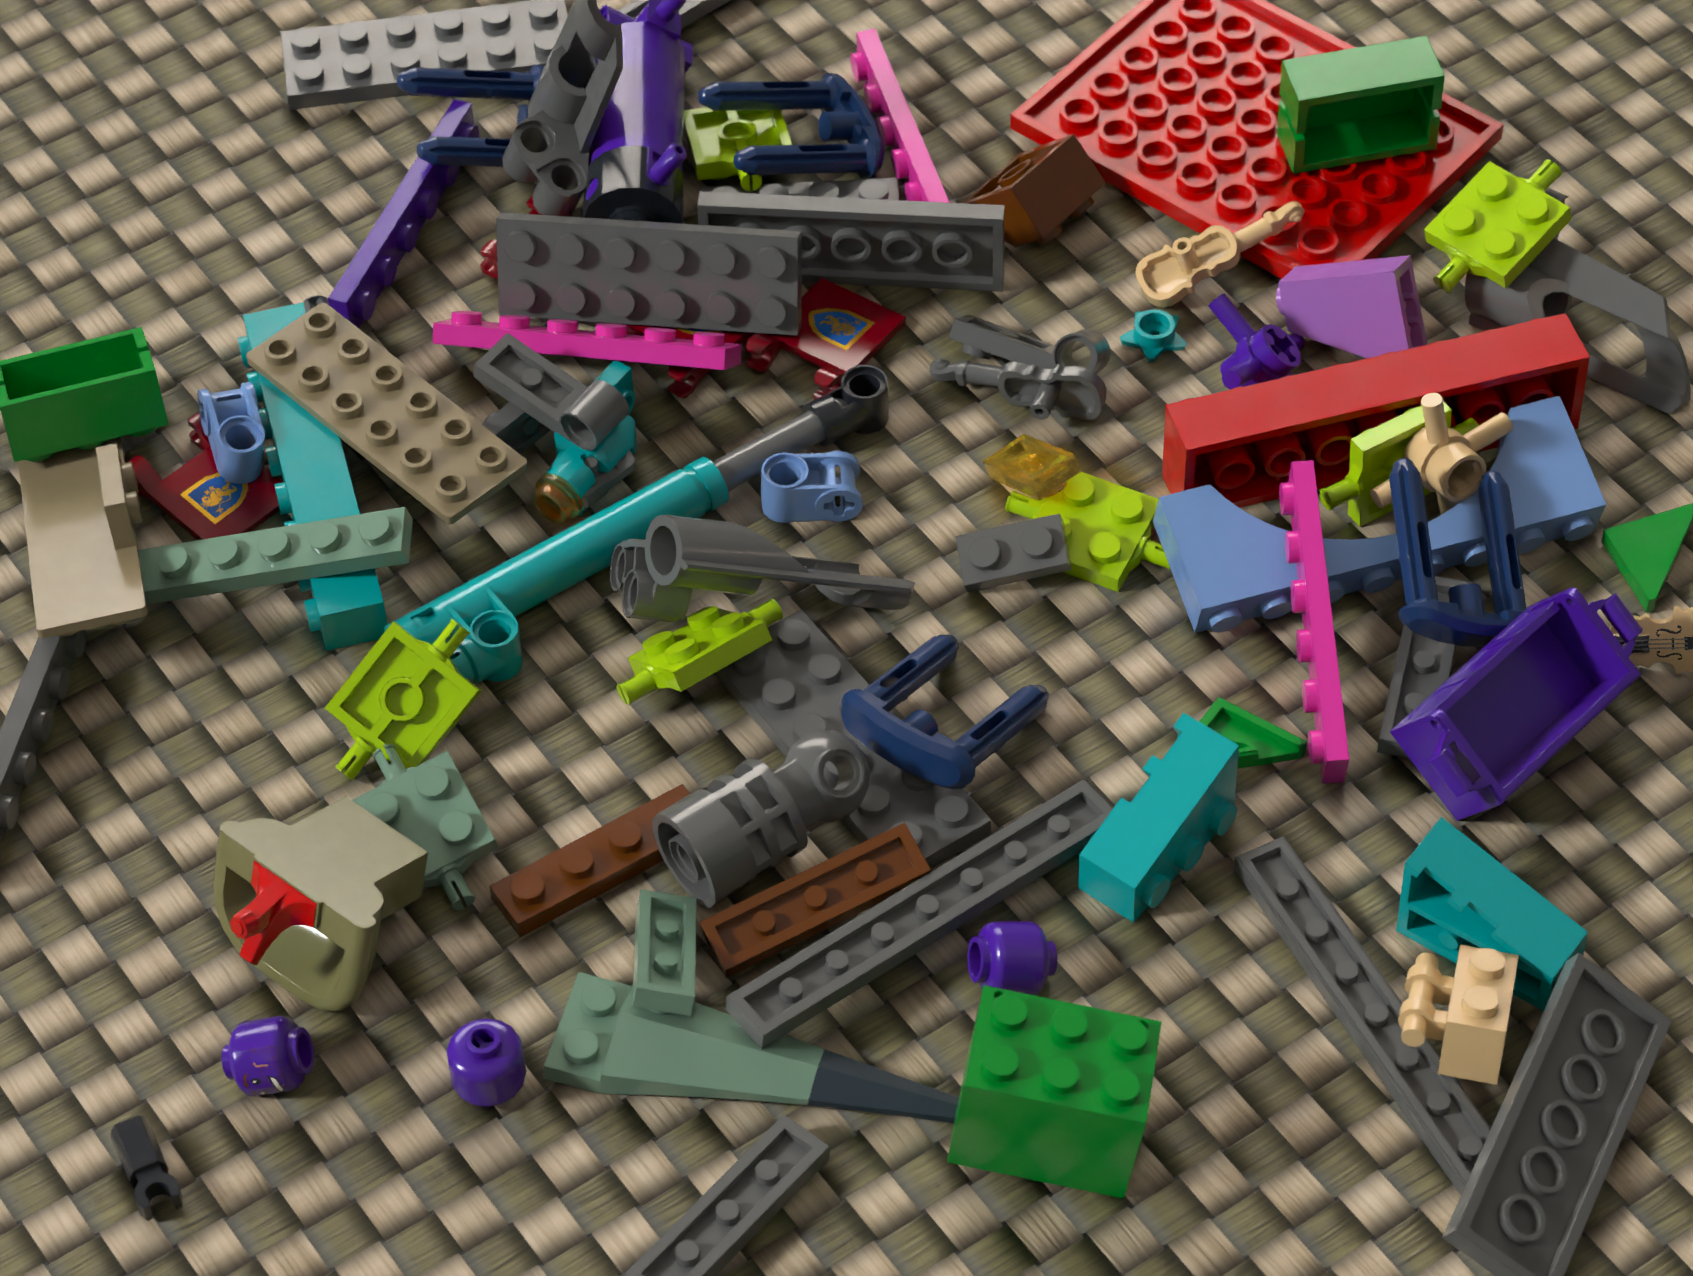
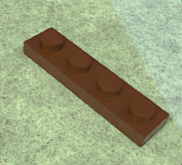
M681 784L489 886L492 901L518 936L522 937L659 864L664 860L653 834L652 819L656 814L691 793Z
M904 822L700 921V928L727 978L881 903L930 873L931 869Z

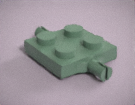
M393 744L383 745L392 764H388L380 748L374 752L373 758L377 761L386 780L378 787L352 801L427 851L428 857L423 888L442 885L452 904V908L454 910L465 909L456 893V889H459L467 906L474 902L475 897L465 882L462 873L474 861L499 849L497 842L448 751L416 767L406 769L396 751V747Z

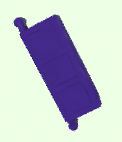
M1577 588L1566 589L1530 605L1398 723L1390 733L1456 821L1499 806L1641 676V673L1629 657L1634 648L1636 637L1643 629L1617 594L1607 599L1588 603ZM1599 609L1625 642L1623 645L1620 644L1597 613Z

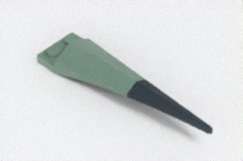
M582 972L577 974L543 1068L544 1079L598 1094L663 1095L766 1101L866 1111L953 1124L959 1097L787 1035L780 1037L761 1049L731 1015L696 1002L693 1003L691 1016L674 1013L657 1014L648 1009L632 1007L633 985L629 986Z

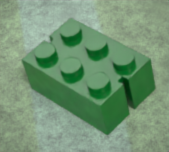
M1427 36L1282 60L1279 93L1282 101H1279L1277 136L1293 174L1437 149L1440 114L1437 109H1441L1445 74Z
M142 327L0 361V411L14 462L22 460L31 462L42 461L50 458L55 452L76 447L91 449L102 445L108 439L125 435L134 437L145 436L154 432L158 427L169 425L155 366Z

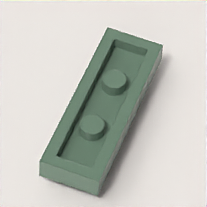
M640 889L636 906L632 1007L648 1009L657 1014L674 1013L691 1016L695 999L696 898Z

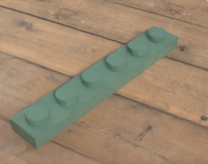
M406 507L141 549L138 551L146 605L409 563L413 519Z

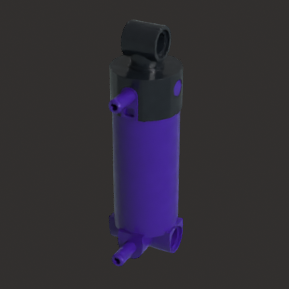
M650 0L636 19L607 5L600 9L602 16L608 22L615 25L621 24L623 70L589 148V168L587 184L584 190L583 218L683 224L684 181L682 162L687 156L683 148L685 73L693 63V48L690 43L679 39L681 36V17L678 11L687 0Z

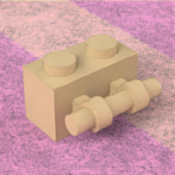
M1460 945L1455 976L1450 977L1440 973L1438 969L1439 960L1434 954H1419L1415 965L1408 970L1405 990L1409 997L1402 1003L1398 1017L1399 1026L1402 1029L1401 1040L1403 1043L1411 1047H1418L1424 1043L1425 1038L1441 1040L1443 1045L1438 1074L1497 1085L1519 955L1499 952L1490 948ZM1432 1003L1449 1006L1448 1012L1436 1010Z

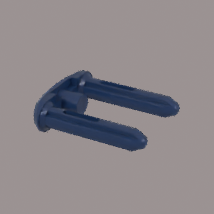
M533 65L529 72L415 67L400 72L397 76L396 84L400 90L411 96L528 100L530 102L544 66ZM521 105L519 107L517 125L528 118V105ZM432 136L419 142L417 145V155L420 159L432 165L503 167L502 158L511 139Z
M826 73L821 81L715 82L701 88L699 91V102L713 111L821 109L822 113L818 120L820 138L823 141H848L849 143L746 147L734 155L733 162L738 170L748 175L857 172L861 179H872L882 167L885 149L880 129L861 97L839 74Z
M1408 458L1398 459L1393 464L1389 481L1406 606L1399 610V619L1416 634L1438 642L1462 647H1484L1527 609L1508 484L1499 472L1489 471L1482 476L1477 490L1495 614L1484 612L1481 586L1478 584L1468 583L1451 587L1448 590L1449 602L1438 601L1421 474L1412 460Z
M950 634L930 638L864 690L851 689L845 693L841 700V716L845 728L850 734L892 765L940 787L959 789L972 782L975 777V768L997 752L1000 747L1045 711L1049 693L1044 686L1039 684L1022 687L956 741L939 733L935 719L924 710H916L904 720L889 713L955 661L959 643Z

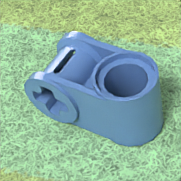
M245 382L241 384L240 389L210 393L208 389L198 390L197 402L200 421L204 434L208 436L218 473L226 481L234 484H246L254 481L261 475L263 470L265 430L259 415L253 384Z
M843 451L809 454L784 452L770 456L763 463L761 470V508L763 513L769 519L780 523L817 520L841 522L856 517L863 507L861 493L856 489V480L860 474L858 459L854 455ZM836 466L840 467L841 477L835 476ZM835 496H840L839 507L835 505Z

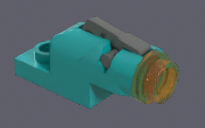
M614 360L595 381H605L614 386L627 401L630 414L636 398L633 389L632 368ZM629 414L594 450L590 451L576 446L559 433L554 432L557 457L551 467L537 480L536 490L532 494L534 506L546 519L554 523H563L566 519H573L577 515L580 516L588 507L605 496L609 489L636 469L635 458L633 457L638 448L635 420Z

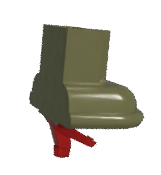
M346 796L293 825H286L278 820L268 818L250 819L241 823L228 820L221 823L219 829L213 881L214 905L224 932L243 959L302 1002L321 1011H342L361 997L376 957L381 920L422 896L428 852Z

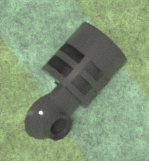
M817 730L803 735L794 743L784 763L773 770L760 760L752 758L745 760L735 768L734 774L720 775L708 785L707 790L697 789L659 812L652 819L653 834L664 862L690 897L696 898V903L707 908L713 907L753 882L759 872L766 874L776 868L785 856L793 857L802 852L808 844L806 828L817 821L835 822L846 818L862 804L869 788L870 775L865 754L851 738L838 731ZM827 761L833 763L839 774L838 783L835 788L827 784L823 775Z

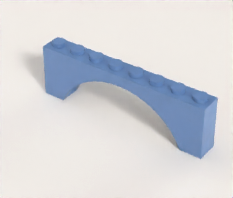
M1556 396L1510 408L1507 416L1512 422L1513 430L1499 439L1496 460L1489 471L1499 472L1508 484L1519 554L1534 551L1545 542L1564 537L1567 541H1574L1586 537L1596 528L1606 503L1561 397ZM1210 484L1159 497L1153 524L1194 633L1212 629L1213 632H1224L1235 628L1244 620L1263 616L1265 619H1274L1292 610L1291 580H1298L1296 564H1287L1285 532L1288 530L1266 523L1243 511L1227 500ZM1476 491L1452 509L1428 522L1435 576L1445 568L1465 563L1468 567H1474L1487 562L1478 491ZM1397 534L1354 540L1323 538L1331 603L1342 598L1344 594L1363 589L1367 593H1374L1388 588L1394 581L1402 580Z

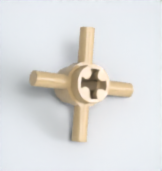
M1429 393L1421 399L1425 427H1422L1412 436L1405 449L1404 458L1412 460L1419 470L1423 487L1431 492H1437L1440 515H1442L1477 491L1482 476L1486 473V464L1484 459L1476 452L1511 432L1513 425L1509 417L1502 412L1466 434L1461 435L1456 430L1447 428L1442 396L1438 393ZM1389 479L1370 491L1372 500L1379 508L1392 503Z

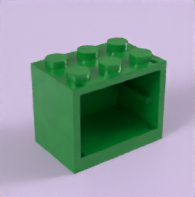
M983 985L966 1058L947 1162L1124 1199L1147 1122L1162 1021Z

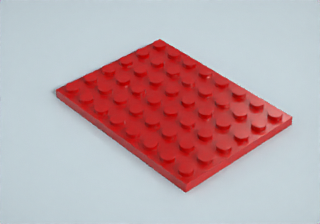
M1142 0L1010 114V129L1039 145L1074 134L1104 181L1200 234L1214 225L1225 227L1234 234L1263 218V214L1268 211L1275 212L1291 201L1299 202L1305 212L1299 222H1288L1278 235H1272L1240 253L1241 257L1281 279L1297 266L1368 260L1379 257L1502 139L1504 124L1443 93L1441 109H1437L1440 114L1437 149L1293 174L1277 136L1279 101H1282L1279 94L1282 60L1356 47L1266 0Z

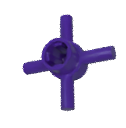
M1225 293L1218 296L1208 305L1237 342L1236 351L1221 364L1222 382L1226 388L1231 390L1236 387H1245L1292 375V370L1301 362L1299 351L1305 346L1303 336L1294 333L1287 334L1284 330L1272 324L1265 325L1259 331H1254Z

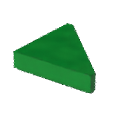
M1693 503L1603 530L1602 544L1646 613L1654 611L1664 583L1669 578L1681 551L1683 541L1690 526L1693 524Z
M1220 697L1216 699L1199 721L1239 745L1237 769L1301 759L1306 753V740Z

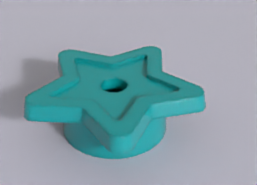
M1158 309L1143 312L1137 311L1135 313L1134 328L1120 336V341L1123 345L1141 349L1147 362H1154L1164 351H1182L1186 347V341L1175 332L1179 316L1170 315Z

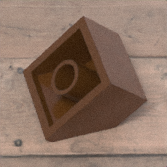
M1072 134L1019 153L962 203L1005 205L1004 241L1014 247L1033 241L1038 246H1041L1054 239L1063 231L1060 225L1067 217L1074 218L1094 204L1091 196L1105 185L1106 182L1076 136Z

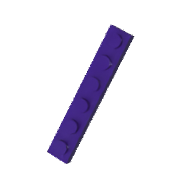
M454 99L430 137L479 138V127L474 124L472 103ZM417 157L328 297L329 306L357 328L361 326L364 320L367 321L371 318L380 293L385 286L392 284L398 264L405 253L411 252L415 247L418 232L426 219H431L435 215L439 198L446 187L452 186L456 181L459 166L432 165Z

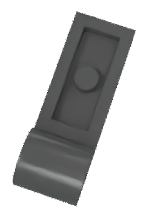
M966 315L954 319L949 335L950 339L963 343L962 351L969 355L982 359H991L993 354L1010 360V362L1036 365L1044 369H1055L1056 365L1080 367L1072 357V348L1076 341L1084 343L1089 348L1091 360L1087 369L1094 373L1101 372L1107 366L1110 359L1108 341L1101 333L1091 329H1084L1065 335L1055 345L978 317Z
M506 333L474 364V378L555 433H559L584 450H594L629 414L627 401L614 386L601 380L593 382L589 387L585 386L509 333Z

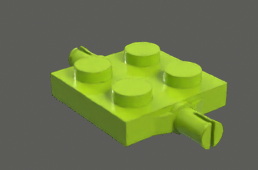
M707 107L684 110L683 130L698 181L706 179L723 180L733 175H739L742 188L750 191L751 180L753 190L755 191L762 184L761 176L748 175L738 170L734 166V155L738 151L750 146L792 145L781 110L713 111Z
M1546 159L1529 179L1516 177L1489 161L1424 229L1426 242L1446 253L1451 260L1438 275L1433 277L1436 286L1440 290L1444 288L1445 293H1450L1467 273H1471L1472 275L1487 277L1506 289L1572 220L1570 207L1545 192L1562 175L1560 167L1555 162L1551 163V160Z
M1443 402L1447 428H1450L1452 409ZM1422 405L1411 408L1404 414L1375 428L1367 429L1351 439L1348 475L1345 476L1344 480L1320 490V499L1326 509L1332 510L1334 507L1348 501V515L1359 527L1393 511L1392 503L1379 508L1372 500L1370 491L1389 479L1393 464L1396 460L1404 458L1405 449L1412 436L1422 427H1425ZM1469 418L1450 429H1454L1461 435H1464L1479 425L1473 418ZM1423 487L1424 496L1431 493V491Z
M1065 466L1052 491L1044 496L1043 499L1037 500L1017 493L1014 490L1011 491V496H1008L1005 505L1006 512H1012L1028 519L1060 513L1064 521L1072 570L1065 571L1064 573L1119 592L1129 572L1143 560L1165 567L1171 571L1162 545L1151 540V533L1155 527L1153 519L1158 499L1067 466Z
M770 598L767 602L747 613H735L717 608L716 606H709L692 613L687 618L688 624L674 632L664 631L649 637L642 643V650L627 657L635 676L621 684H617L616 687L620 698L626 705H630L653 690L659 691L662 688H671L682 692L772 641L767 626L783 619L780 605L775 599Z
M453 618L433 644L418 640L400 624L393 621L324 708L347 727L350 735L356 741L342 760L335 766L340 772H345L344 775L349 779L355 780V777L378 748L381 749L386 760L391 762L383 746L386 744H393L396 747V751L406 769L426 762L482 692V690L459 673L453 660L450 659L463 640L470 634L465 627H462Z

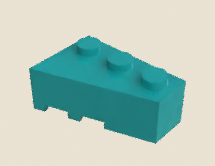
M1184 712L1173 726L1174 730L1177 731V740L1164 758L1160 760L1152 755L1142 768L1143 772L1150 777L1131 802L1122 797L1079 854L1078 888L1132 922L1148 906L1155 908L1161 903L1169 890L1171 881L1182 870L1190 871L1196 865L1203 853L1204 846L1215 834L1221 836L1231 827L1238 811L1237 806H1235L1239 745Z
M1440 817L1405 862L1396 931L1456 964L1460 945L1490 948L1499 952L1519 955L1513 995L1544 1011L1565 962L1578 953L1584 955L1588 932L1442 817Z

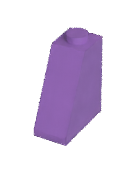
M1411 255L1297 266L1278 282L1279 286L1276 292L1277 307L1279 312L1285 315L1287 330L1291 333L1365 358L1428 345Z

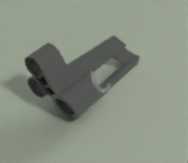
M597 0L574 1L529 102L528 118L516 126L502 158L503 167L511 178L523 183H537L532 199L535 208L542 215L570 217L575 211L587 184L589 168L588 150L623 70L621 24L615 25L608 22L602 16L596 3Z
M1550 188L1545 191L1546 194L1564 204L1565 199L1568 198V196ZM1559 233L1506 289L1487 277L1467 273L1464 297L1466 307L1470 312V325L1484 331L1529 322L1537 318H1546L1563 313L1567 314L1572 298L1576 297L1632 322L1641 336L1646 354V374L1644 377H1641L1588 353L1590 356L1587 372L1588 378L1667 414H1670L1690 400L1691 384L1688 365L1682 346L1676 334L1670 328L1667 300L1662 295L1557 240Z
M659 515L652 520L646 532L645 540L632 538L620 542L614 549L610 564L611 587L614 591L622 592L624 615L627 618L676 622L678 619L685 618L693 589L753 595L758 590L762 579L815 584L818 590L830 600L845 606L901 610L909 605L915 585L914 582L907 579L861 575L859 573V564L791 556L767 538L733 522L672 515Z

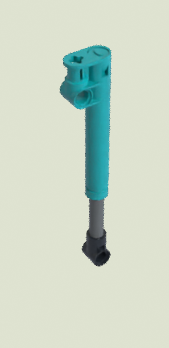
M858 365L850 368L841 379L842 386L806 404L803 407V414L713 462L707 457L695 460L686 465L684 470L678 469L394 622L400 624L418 640L433 644L453 618L470 632L450 657L459 673L469 681L477 684L485 679L499 682L513 678L520 672L523 666L520 632L516 616L609 567L615 547L620 542L632 538L645 540L649 525L657 516L672 515L700 518L706 512H711L729 501L728 492L761 475L762 465L770 456L784 452L800 454L818 443L826 447L852 432L871 434L880 431L889 420L888 381L886 374L878 367L872 365ZM391 623L387 624L384 627V632L387 630Z

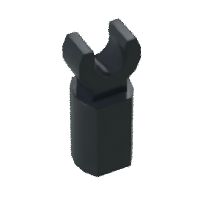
M138 1115L115 1124L111 1130V1140L129 1183L135 1188L134 1197L141 1217L146 1221L153 1219L149 1203L157 1195L169 1196L175 1209L183 1207L180 1186L177 1179L168 1174L169 1167L146 1117Z

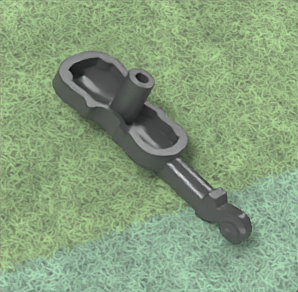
M937 359L930 365L931 376L935 380H956L961 386L973 383L998 387L1001 395L1008 403L1018 407L1030 406V413L1038 419H1047L1052 408H1054L1062 418L1070 416L1081 420H1094L1100 415L1106 400L1105 383L1096 373L1085 367L1056 365L1055 369H1044L1036 365H1026L1019 362H1008L1004 367L972 363L969 360L950 364L949 360Z

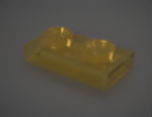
M1026 434L1021 435L982 461L990 479L1039 500L1061 492L1067 485L1066 481L1081 472L1073 453Z

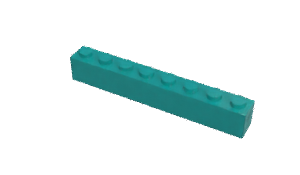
M303 302L243 315L247 336L237 337L244 368L250 366L246 357L249 351L306 313ZM255 370V372L246 373L248 382L253 384L257 402H263L264 408L259 409V415L265 430V440L272 438L274 444L265 447L271 477L282 475L283 479L282 483L274 484L281 515L291 513L293 521L284 522V526L360 514L339 436ZM375 568L298 580L300 592L311 590L313 599L304 600L308 624L311 632L321 630L326 651L378 640L383 635L384 627L387 625V618Z

